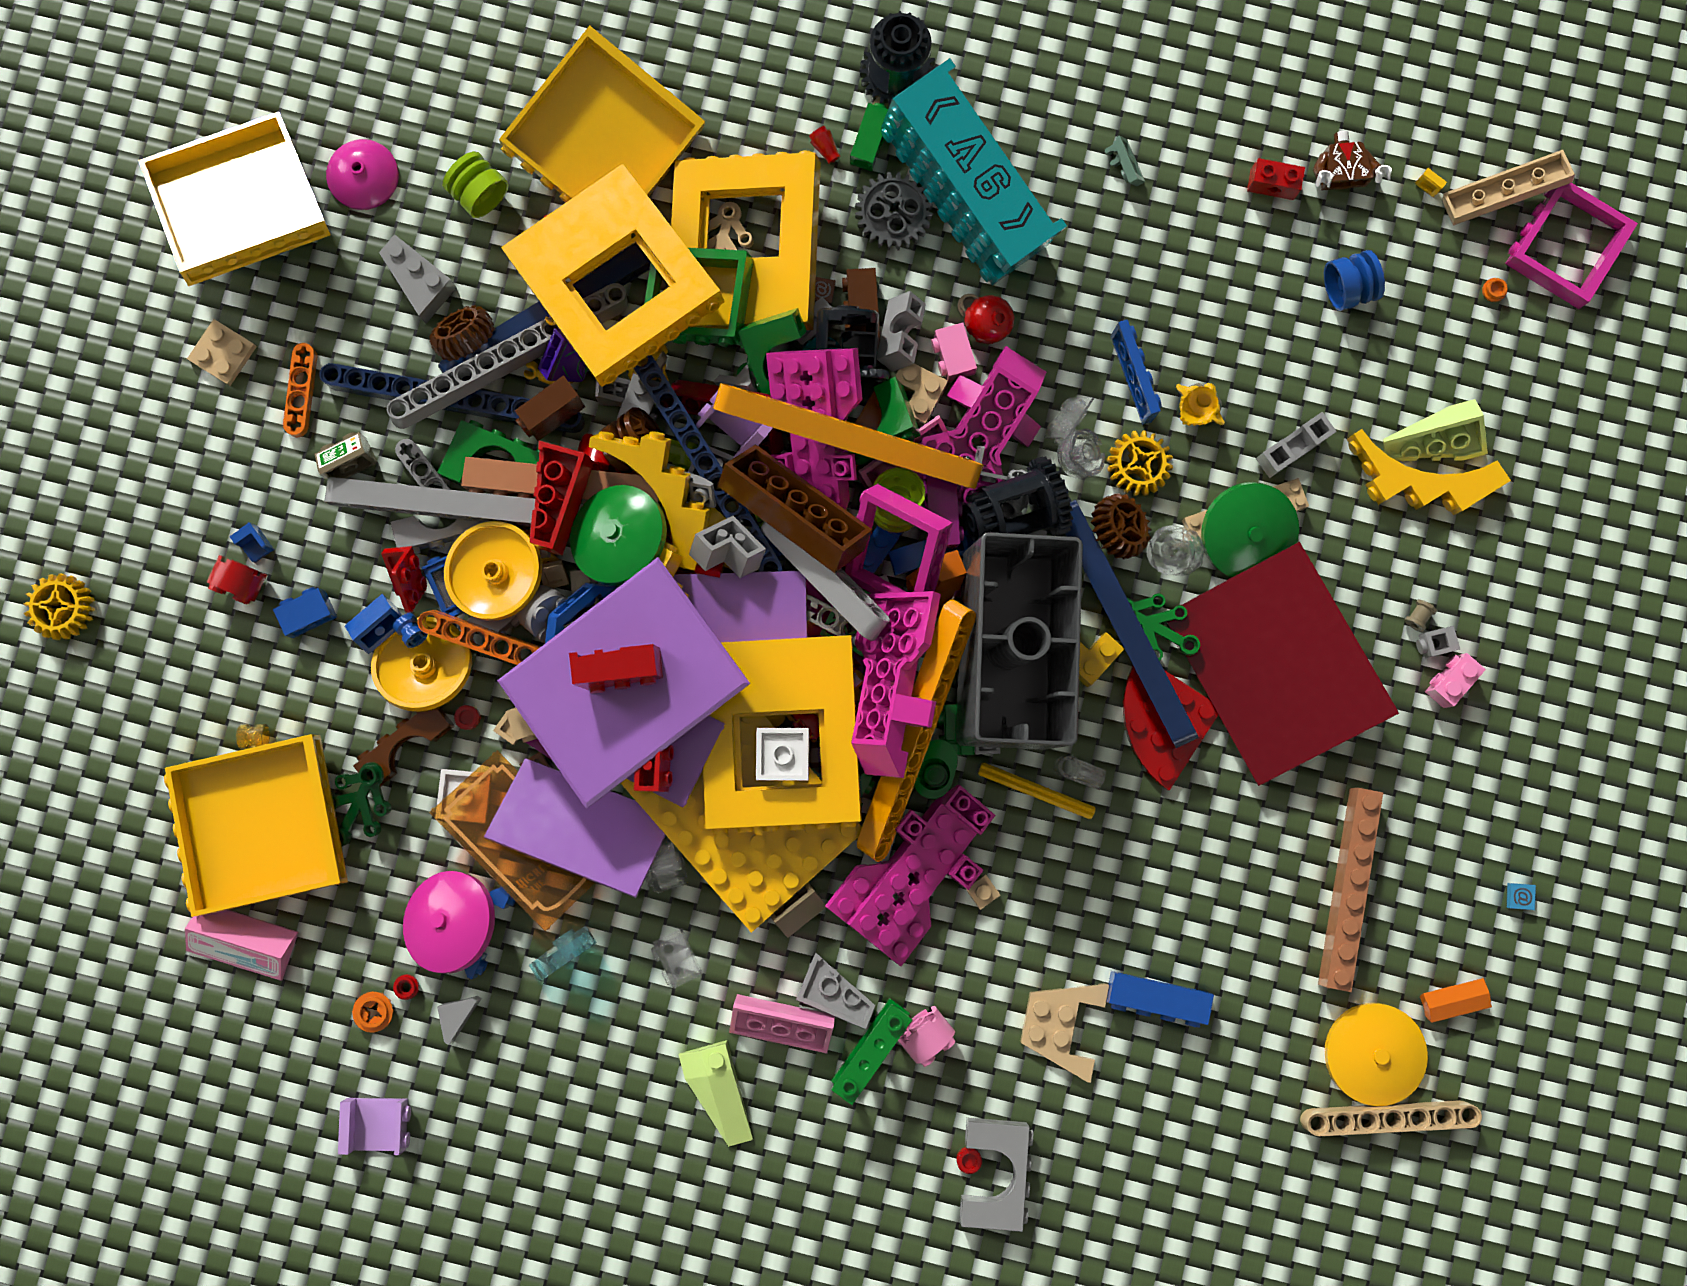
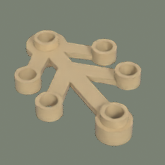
M726 202L722 204L718 210V216L709 221L708 233L719 226L721 228L717 235L708 240V249L737 250L729 237L731 227L737 233L738 242L741 247L750 248L753 245V237L749 232L745 231L740 223L742 212L736 203ZM730 210L733 211V213L730 216L725 215L726 212ZM749 237L747 243H742L743 238Z

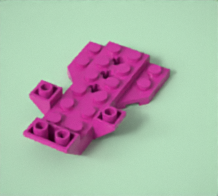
M1005 346L983 385L959 375L946 395L968 409L956 429L923 437L919 444L963 458L967 457L975 461L977 447L974 448L972 446L974 444L972 439L980 436L982 438L980 442L985 447L982 459V472L1003 476L1000 454L1010 437L1029 447L1041 428L1038 423L1026 414V411L1038 394L1047 372ZM911 470L912 472L916 473L923 481V473ZM980 476L976 488L984 485L990 486L1005 480L997 479L996 483L981 481L982 476ZM961 485V491L957 492L958 502L965 503L967 495L975 493L976 489Z
M858 348L766 353L770 395L773 399L844 421L848 419L851 411L862 401ZM790 433L792 452L773 454L771 456L846 510L850 501L848 480H857L855 454Z
M934 591L867 594L890 619L875 641L866 639L858 631L855 638L857 649L862 651L865 657L863 662L866 666L851 744L867 775L904 778L909 753L901 750L905 726L932 727L936 702L911 697L919 658L931 646L941 596V594Z
M959 784L949 790L944 796L936 799L922 817L910 809L895 828L904 841L890 860L877 864L855 866L825 907L902 967L931 928L929 897L943 878L947 875L969 890L983 872L982 868L962 853L976 834L981 835L996 815ZM910 873L913 874L912 881H910V879L908 878V875ZM895 893L898 894L897 901H894L893 898ZM879 914L883 915L882 921H879L877 918Z

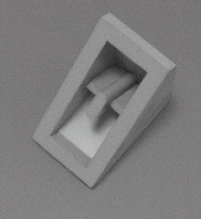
M618 377L613 383L606 384L603 387L596 380L595 398L602 406H622L630 380Z
M475 996L437 1006L443 1039L446 1044L449 1045L455 1041L482 998Z

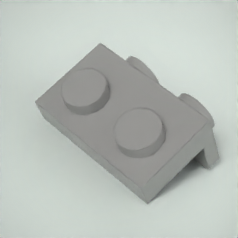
M633 373L617 419L632 407H638L647 412L656 422L657 414H655L657 406L637 374ZM652 379L649 382L651 387H656L660 384V382Z

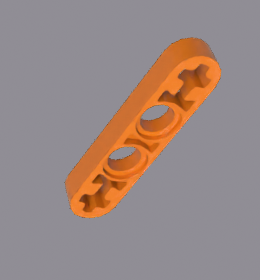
M307 343L297 344L292 351L283 419L284 430L296 438L304 436L309 428L318 358L316 350ZM306 350L310 353V356H306L304 361L300 354H304ZM305 372L308 375L307 382L301 385L297 384V375ZM297 396H303L305 399L304 405L300 408H294L293 400ZM292 412H295L297 414H303V416L297 415L296 417L294 414H292ZM297 418V422L301 424V427H297L295 431L291 428V424H295Z

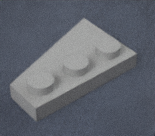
M815 952L796 1000L866 1029L875 1005Z

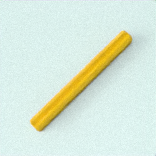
M982 763L979 768L978 774L982 777L1087 819H1092L1096 809L1094 806L987 763Z

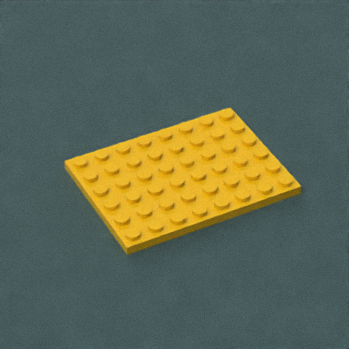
M765 716L740 717L743 788L822 784V781L810 767L809 780H756L757 728L775 727ZM703 770L684 807L654 792L634 791V782L628 779L621 782L622 786L751 933L856 840L862 829L861 825L856 822V827H841V823H830L831 828L815 829V824H805V829L789 830V825H779L778 831H764V826L754 827V832H738L737 827L728 828V833L713 834V829H706Z

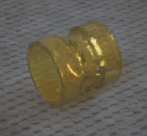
M240 724L236 736L239 749H249L251 746L257 747L269 744L270 732L268 725L257 724L255 727H251L249 724Z

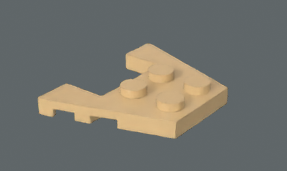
M1102 983L1091 986L1030 992L1020 1042L1084 1081L1091 1083L1095 1060L1069 1054L1079 1002L1105 1007L1109 985Z

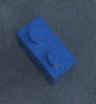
M316 587L304 590L302 596L296 599L288 598L279 603L280 606L273 609L284 635L290 638H295L337 618L326 591L320 588L316 589Z
M381 594L349 621L345 628L352 640L366 653L370 654L396 632L393 629V624L402 614L385 595Z

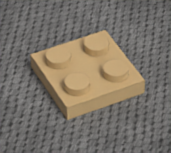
M213 319L187 359L231 386L257 346Z

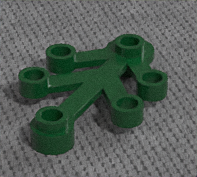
M375 762L364 764L359 773L351 775L344 773L335 778V785L341 790L351 787L352 784L361 783L356 792L344 795L332 794V798L335 800L334 810L342 805L352 803L341 826L338 827L342 847L351 841L352 833L350 830L359 812H361L364 823L363 831L367 837H374L381 832V825L374 821L367 797L370 790L375 803L373 807L374 813L382 817L391 812V804L384 800L380 786L384 773L381 766ZM342 778L345 779V785L342 783ZM370 826L374 828V833L371 831Z

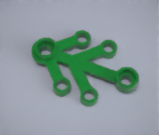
M1157 593L1151 598L1136 602L1127 598L1152 648L1160 654L1159 661L1163 657V652L1158 647L1155 633L1178 645L1184 655L1192 656L1198 652L1200 641L1196 636L1186 635L1183 637L1160 624L1171 620L1183 621L1187 616V609L1184 606L1178 605L1172 610L1145 616L1138 611L1150 607L1154 609L1163 608L1166 602L1165 597ZM1160 598L1162 604L1155 605L1153 599ZM1177 609L1183 610L1184 616L1177 617L1175 611ZM1185 643H1192L1194 646L1193 650H1187Z

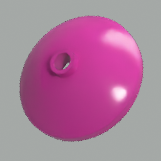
M359 139L342 145L334 152L327 165L326 180L331 193L341 204L356 210H369L382 205L392 196L398 184L399 170L395 158L386 147L372 140ZM356 166H361L359 171H354Z

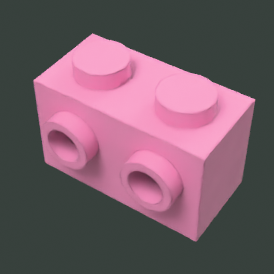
M964 323L935 330L934 339H931L934 353H939L941 361L938 362L941 376H946V380L950 382L956 380L959 375L963 377L975 375L977 366Z
M1468 653L1453 655L1446 662L1445 665L1447 667L1433 677L1430 681L1431 685L1425 691L1443 708L1454 707L1486 670Z

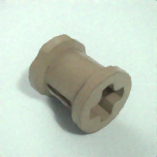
M1418 599L1415 603L1416 608L1410 617L1407 616L1404 621L1411 628L1424 632L1426 629L1425 624L1431 615L1436 614L1437 609L1430 603Z

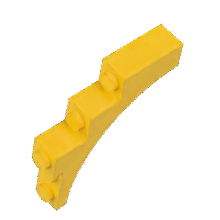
M1363 429L1347 439L1350 451L1358 456L1362 462V469L1373 479L1365 485L1368 488L1367 493L1369 497L1376 501L1378 505L1403 490L1407 503L1414 507L1415 510L1441 496L1446 510L1455 515L1511 481L1498 460L1480 469L1465 473L1436 474L1405 466L1389 457L1371 441Z
M602 431L590 437V448L606 452L627 463L655 491L668 518L673 546L677 547L676 553L684 557L679 567L695 570L697 562L689 555L695 534L708 528L711 508L704 507V503L689 501L687 503L690 473H685L684 468L670 466L667 469L671 439L664 438L665 434L653 431L641 437L640 443H638L639 439L625 436L623 439L614 438L613 433Z

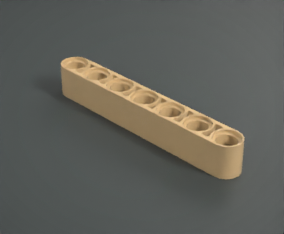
M1459 1100L1403 1103L1388 1106L1366 1105L1311 1108L1302 1113L1300 1122L1305 1130L1315 1136L1474 1128L1480 1124L1482 1114L1478 1107ZM1469 1109L1468 1118L1463 1120V1111ZM1444 1110V1118L1438 1121V1112ZM1419 1111V1119L1413 1123L1412 1115ZM1393 1112L1394 1120L1392 1123L1387 1124L1386 1118L1388 1114ZM1365 1114H1369V1122L1366 1125H1362L1361 1118ZM1344 1115L1343 1125L1337 1127L1336 1119ZM1318 1116L1320 1120L1319 1125L1311 1128V1120Z

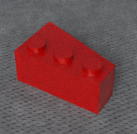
M648 644L620 647V650L603 652V649L594 650V654L584 656L578 655L577 652L569 653L572 684L589 690L592 694L605 692L606 687L615 686L617 690L627 689L631 687V683L640 682V685L656 684V679L663 678L660 647Z

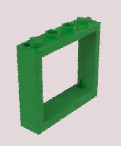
M688 248L702 267L737 268L729 328L688 327L671 342L686 344V341L702 346H708L709 343H718V345L723 347L733 344L740 345L738 331L745 323L753 258L746 250ZM652 263L650 264L645 303L660 294L662 276Z

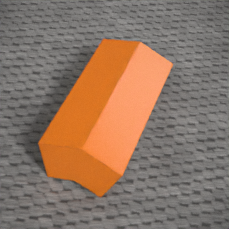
M1484 978L1423 993L1420 996L1425 1017L1431 1023L1492 1007L1490 993Z

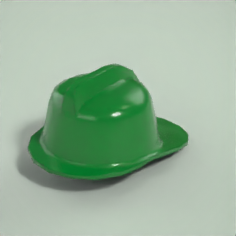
M938 739L932 740L929 743L914 784L917 792L925 798H940L949 791L957 769L958 756L955 748L950 743Z

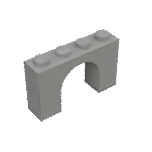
M966 1117V1148L995 1150L1003 1153L1012 1162L1013 1177L1005 1191L996 1196L961 1195L959 1217L961 1227L1023 1232V1224L1028 1222V1208H1024L1025 1197L1029 1198L1030 1183L1026 1182V1172L1031 1171L1032 1162L1031 1156H1028V1145L1032 1146L1033 1130H1029L1027 1122Z

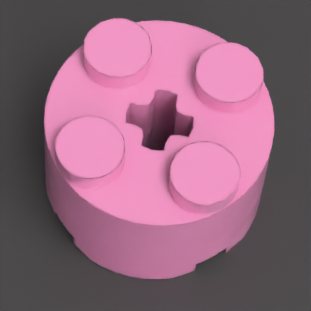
M932 1006V1011L929 1013L925 1009L915 1015L906 1028V1032L898 1040L916 1064L921 1063L924 1067L931 1064L936 1058L935 1055L942 1049L946 1051L955 1043L953 1038L955 1030L936 1006Z

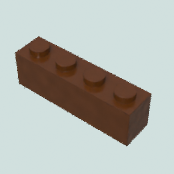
M876 268L847 269L846 278H842V290L847 292L848 301H843V305L858 306L860 309L878 312ZM878 322L877 354H878V349H879V344H880L879 322ZM845 325V332H866V326ZM859 358V366H864L865 359ZM877 360L876 369H881V363Z

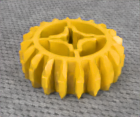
M1144 430L1141 432L1140 437L1136 431L1131 433V438L1129 435L1124 434L1122 436L1123 441L1117 439L1114 443L1116 447H1111L1109 450L1113 456H1108L1107 462L1113 465L1108 466L1107 471L1115 472L1110 479L1113 481L1118 478L1119 482L1116 487L1120 488L1122 485H1125L1124 493L1126 494L1131 489H1133L1134 496L1139 494L1140 489L1143 496L1149 494V489L1155 493L1158 491L1157 486L1163 487L1165 485L1163 479L1168 480L1171 476L1167 471L1172 470L1173 465L1166 462L1171 461L1173 456L1165 455L1170 448L1169 446L1162 448L1160 445L1164 440L1161 438L1156 442L1154 440L1156 437L1155 433H1152L1149 438H1147V433ZM1135 446L1146 447L1152 452L1144 453L1139 449V447ZM1127 449L1130 463L1123 468L1121 457L1123 451ZM1138 459L1139 461L1147 460L1142 468L1141 465L1139 467L1137 465L1132 467ZM1157 459L1158 471L1153 478L1150 463ZM1132 473L1137 474L1141 480L1144 479L1145 481L1134 480L1128 475Z
M62 573L58 574V576L51 574L48 575V580L45 578L39 579L40 586L36 584L31 585L34 592L26 594L30 598V602L23 604L29 607V610L23 614L31 617L27 623L35 626L34 631L42 633L43 637H51L54 640H61V638L71 639V634L75 636L80 635L79 628H87L84 623L86 620H93L88 614L89 611H95L94 607L89 606L95 600L93 597L88 596L91 590L86 587L84 588L85 583L80 580L77 581L76 577L71 575L67 577L66 574ZM68 590L72 593L75 604L71 602ZM61 605L67 606V607H61V608H57V609H56V608H52L53 606H55V607H58V606H61ZM44 610H47L51 624L47 620Z

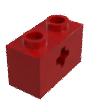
M1257 158L1250 170L1247 192L1294 200L1302 189L1305 167Z

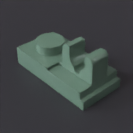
M1120 135L1117 136L1116 140L1113 141L1114 144L1105 149L1107 155H1111L1114 152L1118 153L1116 158L1109 163L1114 167L1121 164L1123 167L1121 174L1126 183L1139 186L1145 180L1129 142L1126 138Z

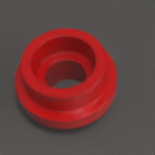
M402 975L394 982V993L399 999H412L419 991V982L412 975ZM405 982H408L411 985L410 991H405L403 989V984Z

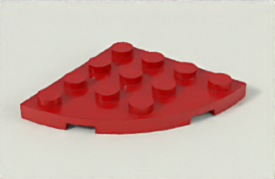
M1132 665L1127 677L1123 699V719L1128 741L1146 772L1158 784L1170 791L1216 720L1218 713L1211 700L1165 671L1199 737L1176 749Z

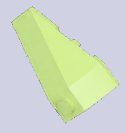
M1475 399L1449 406L1383 439L1385 453L1396 461H1416L1419 458H1431L1432 461H1440L1441 458H1454L1455 461H1462L1488 454L1484 415Z
M728 1041L679 1053L686 1082L728 1147L753 1140Z

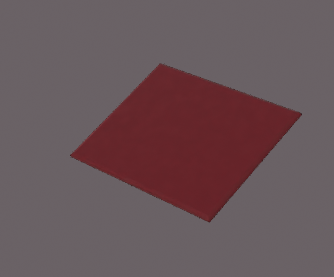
M1300 542L1182 604L1181 606L1187 609V616L1183 621H1167L1172 631L1183 637L1194 635L1199 639L1200 648L1198 652L1192 656L1186 655L1258 786L1399 714ZM1177 609L1175 615L1183 617L1184 612L1181 609ZM1185 643L1187 650H1193L1194 646L1192 643Z

